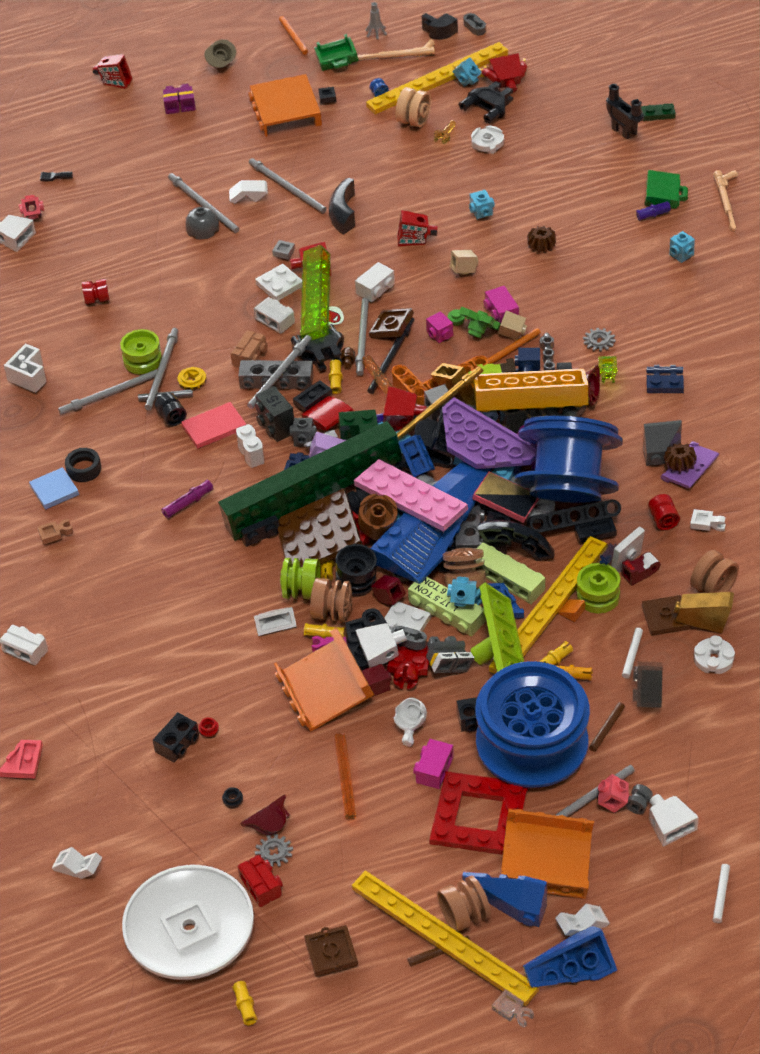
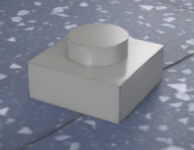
M279 240L272 250L273 256L289 259L295 250V243Z

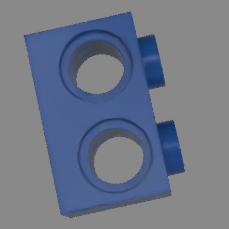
M414 435L399 442L413 477H419L422 474L435 470L421 435Z

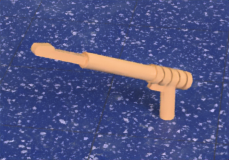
M431 39L424 47L358 55V60L422 56L426 54L434 55V47L432 46L435 42Z
M716 170L714 178L725 212L730 221L729 227L732 231H735L733 211L726 187H728L727 181L737 177L738 173L734 170L722 175L720 170Z

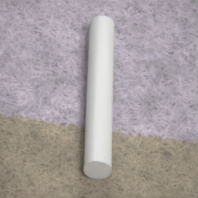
M636 628L622 673V677L626 679L630 678L643 633L641 628Z
M728 864L721 865L713 922L715 923L722 922L730 871Z

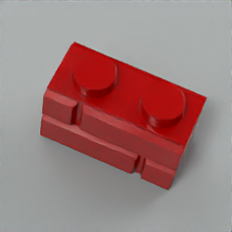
M258 854L249 861H245L237 866L239 877L259 907H263L269 904L270 901H274L282 896L281 887H283V883L278 875L274 876L272 874L273 869L268 860L264 861Z

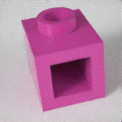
M441 311L426 318L427 333L438 343L453 336V323Z

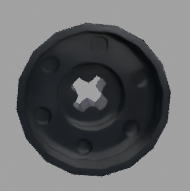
M352 544L345 546L337 553L336 581L340 580L342 585L344 581H350L352 596L358 597L368 594L372 591L371 586L376 582L377 558L371 548L361 544Z

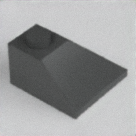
M681 420L644 424L643 453L646 466L666 464L664 455L667 447H672L673 444L679 445L681 442Z

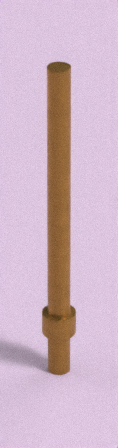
M478 366L471 373L465 374L460 382L397 432L398 440L400 441L416 427L418 422L428 418L465 386H470L474 382L473 380L484 370Z

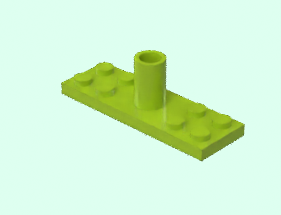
M486 582L479 586L480 598L483 602V613L486 617L490 636L472 647L471 653L479 665H483L493 658L498 672L509 665L524 662L511 599Z

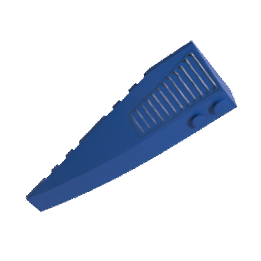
M462 461L443 476L433 487L468 504V510L444 532L405 512L371 547L377 558V566L420 584L443 560V553L446 552L448 547H451L453 537L456 533H459L461 523L467 519L476 503L472 499L473 494L487 473L491 472L493 468L476 469Z

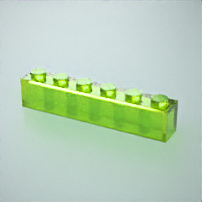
M322 245L303 251L300 335L302 338L306 335L310 336L311 341L327 336L329 332L330 253Z

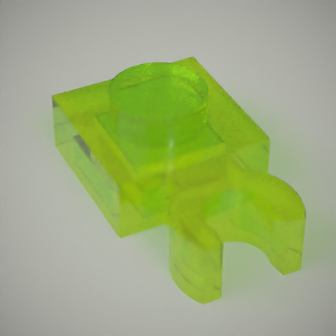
M599 356L598 366L600 374H602V383H605L606 378H611L612 383H615V374H617L616 356Z

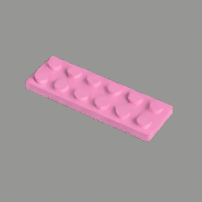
M379 459L354 480L356 487L370 494L381 496L384 494L391 497L395 501L397 508L443 532L468 510V504Z

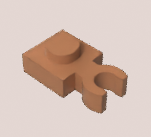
M69 519L61 521L60 524H56L54 521L37 527L43 545L62 539V534L70 535L73 533Z

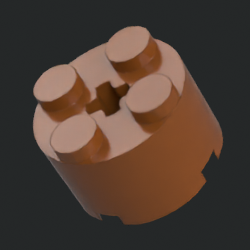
M371 494L365 497L360 504L358 525L361 531L373 540L380 539L397 521L398 512L395 501L384 494L383 496Z

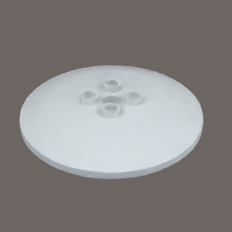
M184 865L170 868L145 881L134 892L127 903L122 921L125 944L131 956L138 964L158 976L178 980L205 977L225 968L244 950L253 930V907L244 887L224 871L203 865ZM187 924L195 925L191 930L184 929V926Z

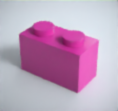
M505 286L485 292L484 306L486 310L490 311L491 317L496 319L497 322H502L506 311L519 315V306Z
M429 739L427 746H423L421 750L420 761L415 763L413 773L416 774V783L436 789L441 788L445 772L449 770L454 758L452 744Z

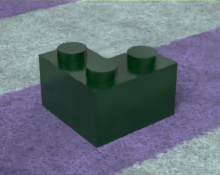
M375 409L338 412L340 439L345 441L378 425Z

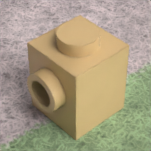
M452 250L449 267L455 273L462 275L475 273L478 257L472 250Z
M506 311L498 334L518 340L519 336L525 333L527 325H524L526 318Z

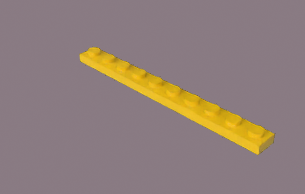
M500 42L495 43L366 101V107L376 115L396 106L399 95L405 87L415 89L417 92L419 90L427 92L456 79L457 77L452 71L466 59L471 58L480 68L487 65L489 59L508 55V49Z
M590 536L517 629L523 657L577 588L579 571L589 564L596 563L607 549V543ZM493 660L489 666V672L496 674L497 668Z
M366 870L352 884L353 891L525 1007L538 993L539 987H530L526 977Z

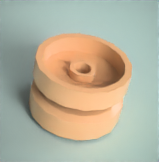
M405 87L400 93L396 105L397 122L403 124L410 123L412 126L421 128L429 116L431 107L430 93L421 90L417 92L415 89Z

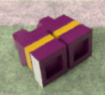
M182 84L179 88L166 86L163 90L166 114L180 113L179 101L182 112L196 110L192 86H189V84Z

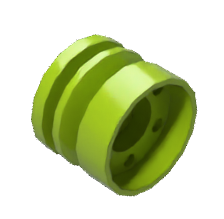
M291 558L284 559L280 575L283 598H290L292 591L293 599H297L299 591L302 590L303 599H311L314 581L316 578H320L319 559H305L303 567H300L299 558H294L293 566Z

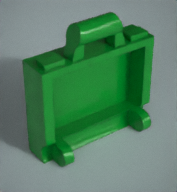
M344 34V39L320 45V42H316L317 46L314 47L322 71L348 66L349 63L359 61L354 44L347 34Z
M648 170L645 205H657L667 201L671 208L677 209L680 201L688 199V188L680 185V174Z

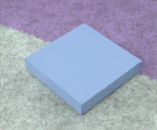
M63 467L29 482L31 489L44 509L79 495L78 489Z

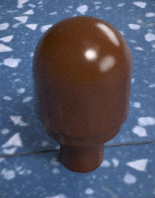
M346 347L341 352V360L344 367L349 368L355 361V351L351 347Z

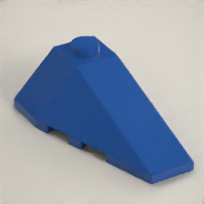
M463 872L462 880L465 881L466 877L471 875L478 880L490 905L527 926L540 927L547 907V881L527 876H518V879H508L507 875L500 874L499 878H493L487 873Z
M590 926L570 936L523 965L530 987L556 985L565 982L573 983L582 980H598L618 970L603 930L595 926Z

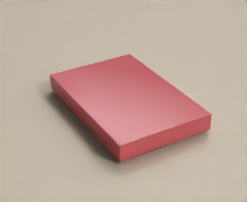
M231 402L181 422L183 429L197 449L235 434L237 428L246 425Z

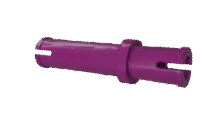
M207 479L200 485L190 488L189 492L162 508L163 515L169 519L191 503L201 500V497L214 490L212 483Z

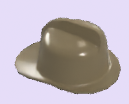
M222 39L209 46L204 53V57L211 66L222 68L236 57L237 51L233 43Z

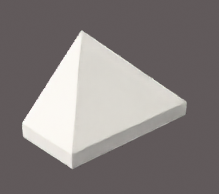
M292 607L271 610L254 616L258 636L297 626Z

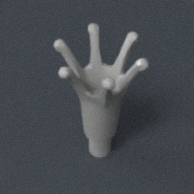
M372 2L370 22L365 29L366 31L369 30L366 36L369 37L372 29H375L376 39H379L378 29L381 28L384 35H387V32L384 30L386 26L380 20L377 2Z

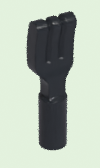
M41 172L40 181L50 182L57 178H73V172Z

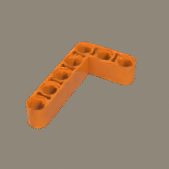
M479 355L457 366L464 367L468 373L476 369L477 365L483 364L484 366L489 364L487 357ZM396 365L392 368L393 386L415 393L417 395V405L425 406L424 391L438 387L437 382L431 378L422 383L405 365Z

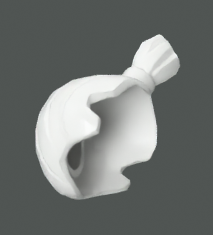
M415 698L405 699L395 709L394 721L399 728L404 730L402 743L407 747L413 745L414 730L418 729L427 717L425 705Z

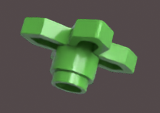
M464 307L460 308L459 314L470 321L468 334L481 338L485 334L487 327L499 331L501 323L495 321L496 319L488 316L487 313L479 310L474 312Z

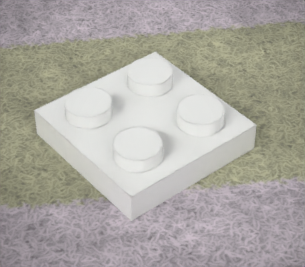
M284 264L255 279L258 287L272 299L278 301L304 286V281Z
M397 602L392 605L384 619L390 626V629L395 626H405L423 632L431 619V613Z

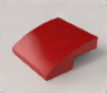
M327 396L301 414L302 418H313L317 429L328 430L338 423V412L353 411V408L337 398Z

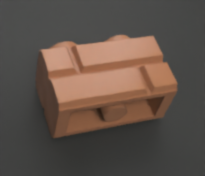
M247 330L231 353L232 365L240 368L241 360L259 361L261 354L265 353L268 348L265 335Z

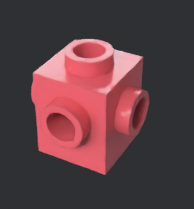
M35 195L24 196L25 199H21L22 204H19L20 213L24 214L25 218L28 217L31 220L38 219V216L42 215L41 211H44L43 201H39V198L35 197ZM30 205L35 206L34 211L29 210Z
M613 774L600 782L598 786L599 805L615 813L628 803V782Z

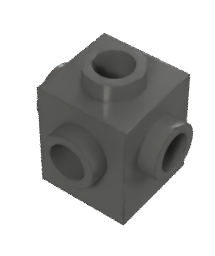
M294 418V424L290 425V436H293L294 447H304L306 442L313 440L317 432V426L313 425V418Z

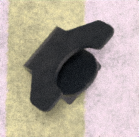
M440 411L436 420L428 418L421 420L413 430L415 435H421L433 465L451 468L455 466L453 464L455 456L447 452L444 423L441 422L443 412ZM401 453L403 460L398 462L399 467L411 471L404 454Z

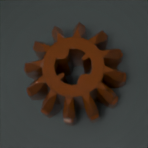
M537 225V228H531L527 235L528 247L532 248V251H538V253L542 251L546 253L547 250L552 251L556 244L555 231L551 227L546 228L545 225L543 227Z
M680 442L679 445L673 444L672 447H667L664 461L667 469H672V472H688L689 469L694 468L697 455L694 447H689L688 443L682 445Z

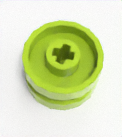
M144 329L133 330L122 338L120 346L124 367L129 372L142 375L159 367L162 355L159 338L154 332Z
M592 563L579 571L577 576V600L586 601V611L597 614L607 613L618 605L621 584L618 571L604 563Z

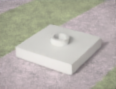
M638 527L614 548L611 566L618 573L622 571L623 561L627 559L633 561L641 554L645 534L643 528Z

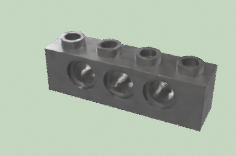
M241 360L238 375L240 388L261 389L284 361ZM293 361L273 386L276 389L309 388L312 386L314 375L312 361Z
M476 501L467 519L461 523V529L459 533H456V549L477 548L483 543V538H480L477 529L479 523L485 519V512L481 510V507H485L484 504Z

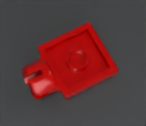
M397 645L399 655L388 661L387 670L394 673L393 681L398 688L403 690L404 683H408L407 690H410L417 684L419 676L428 675L430 666L426 657L429 651L428 646L422 650H414Z

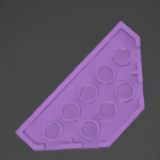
M455 397L442 407L447 452L472 467L484 469L531 465L536 460L537 446L535 444L522 440L518 434Z

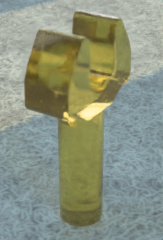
M451 120L443 130H435L434 141L436 142L439 138H442V144L449 142V132L454 128L456 122Z

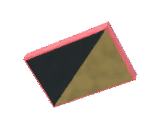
M490 471L472 498L522 523L526 521L539 501V498L530 495V490Z

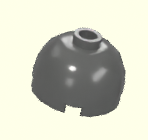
M207 207L194 208L186 217V232L190 237L192 235L195 236V239L199 240L213 237L214 232L219 231V220L216 213Z

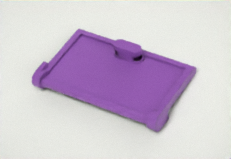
M691 442L689 447H694L697 455L694 468L689 469L688 472L682 471L681 473L679 471L672 472V469H668L661 475V479L667 483L673 482L690 488L719 456V453L701 447L699 443Z

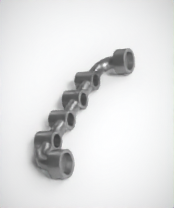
M544 333L540 338V348L544 350V371L555 370L554 351L552 350L554 339L549 333ZM546 407V408L551 409V410H553V411H555V412H558V410H559V408H555V407Z

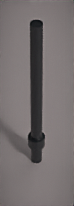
M413 317L403 334L396 338L367 390L368 393L374 394L403 340L411 332V326L415 321Z

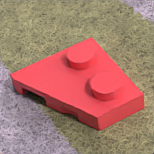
M21 740L16 745L15 750L6 757V762L0 768V777L35 779L43 747L42 740Z

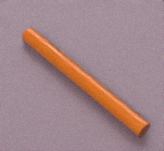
M280 16L279 21L303 55L308 54L307 48L284 16Z
M540 329L532 330L489 357V364L495 363L540 335Z

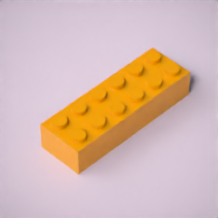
M584 369L480 374L473 380L476 410L481 412H489L490 410L507 411L509 409L526 410L527 408L545 409L546 407L563 408L565 406L582 407L583 405H588V382Z

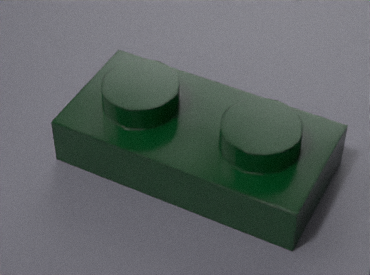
M673 103L641 106V112L644 114L643 121L676 119Z

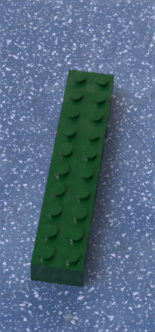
M385 421L218 501L225 527L234 541L242 538L241 529L273 515H276L279 520L286 514L354 484V480L378 459L389 465L396 464L403 460L397 433L388 421Z

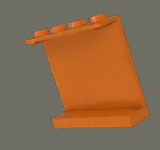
M306 74L250 85V92H248L249 101L252 104L253 112L256 111V121H259V129L264 132L265 137H268L267 126L309 117L313 118L316 127L322 125L321 111Z
M337 627L330 631L334 641L284 670L279 667L277 662L274 663L277 669L275 675L279 682H283L285 685L282 687L287 697L291 696L292 698L289 701L295 712H299L300 715L297 718L302 726L306 725L310 732L374 695Z
M509 809L501 874L507 875L508 879H518V876H527L547 881V894L586 899L589 888L588 872L594 821L585 818H570L564 815H548L543 812L534 813L521 809Z

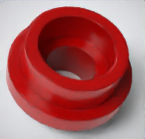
M211 717L202 719L198 726L199 733L205 737L214 736L219 731L217 721Z

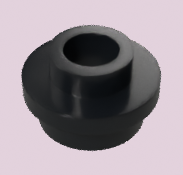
M230 787L223 793L222 801L227 807H237L243 802V794L239 789Z

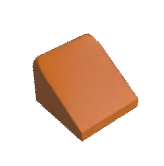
M569 599L558 614L576 622L585 611L586 601Z

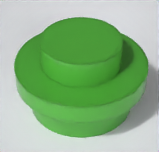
M458 309L448 313V319L455 326L461 325L465 320V317L459 314L460 310Z

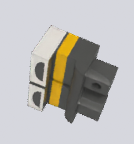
M448 636L444 641H440L438 637H430L427 643L429 651L426 657L434 673L468 672L474 656L471 652L465 651L464 641H457L455 636Z

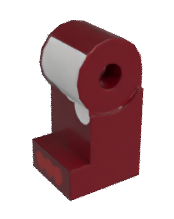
M646 552L633 561L629 559L623 561L621 575L633 586L656 573L661 563L652 553Z

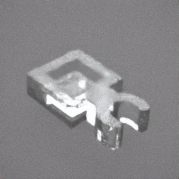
M506 989L492 1004L493 1011L508 1021L515 1017L518 1024L522 1027L527 1026V1021L522 1018L523 1016H528L531 1019L534 1018L533 1010L527 1007L522 1008L524 1001Z

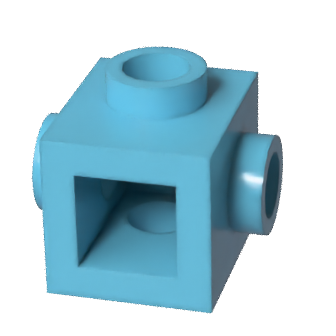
M471 58L461 62L452 71L463 86L469 83L470 85L474 84L478 80L477 77L482 73Z
M486 190L469 194V209L477 219L493 215L495 203Z
M684 231L674 235L670 239L669 255L681 263L694 255L695 239Z
M467 577L453 579L452 584H448L447 596H451L450 602H453L456 606L474 605L477 581H469Z

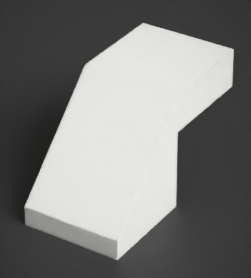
M241 180L229 189L230 201L234 204L246 195L257 202L268 193L265 180Z
M71 847L60 852L52 869L83 879L94 874L102 857L97 853L84 857Z
M585 904L576 915L561 912L556 917L564 934L572 936L590 926L602 929L610 924L601 907Z

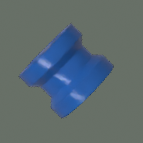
M376 78L370 83V90L375 97L389 91L388 86L381 78Z

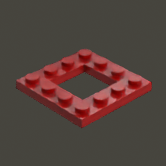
M446 771L429 843L431 845L503 855L509 809L524 810L528 787L516 786L498 778ZM462 796L502 801L497 830L491 831L457 826L456 822Z

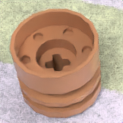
M458 548L443 553V560L447 561L444 563V568L453 570L445 573L446 587L448 588V584H452L453 579H457V577H467L469 581H477L476 588L485 583V570L476 568L485 563L484 559H480L484 557V551L476 548Z
M316 578L311 593V618L326 620L330 612L332 621H337L339 616V621L345 623L352 607L351 582L344 581L342 585V582L337 580L332 588L330 579Z
M472 875L466 877L465 881H458V890L453 885H448L437 891V899L448 925L457 932L470 927V918L474 923L478 924L481 922V918L487 920L491 917L487 896L478 880Z

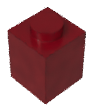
M383 575L371 586L380 603L394 605L406 595L400 579Z
M382 663L362 670L365 679L374 693L372 697L391 690L390 682L392 681V676L389 670L384 669Z

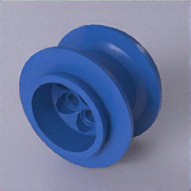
M540 416L527 419L524 422V428L519 430L518 436L526 442L537 445L535 471L516 474L515 483L529 488L531 496L543 500L562 503H594L601 501L602 495L615 493L619 490V484L616 481L600 476L602 451L615 449L623 444L622 437L618 435L619 429L607 422L573 416Z
M520 662L509 665L494 674L481 688L476 700V720L478 723L476 747L484 766L499 779L521 787H545L559 783L571 776L583 763L588 750L587 725L590 716V705L584 689L568 672L544 662Z

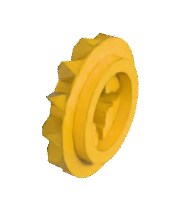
M189 367L182 370L178 374L177 379L179 385L183 386L184 389L191 388L193 390L195 387L200 388V385H205L207 378L204 370L198 367Z

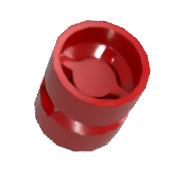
M106 279L96 280L95 283L92 281L82 282L85 304L95 303L96 300L99 302L110 301Z
M659 494L649 501L648 508L654 517L658 529L670 530L678 525L680 516L669 495Z

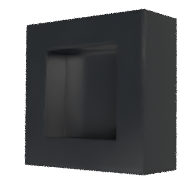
M334 87L318 88L320 104L336 102Z

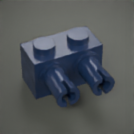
M518 348V355H515V366H518L516 372L540 371V348Z

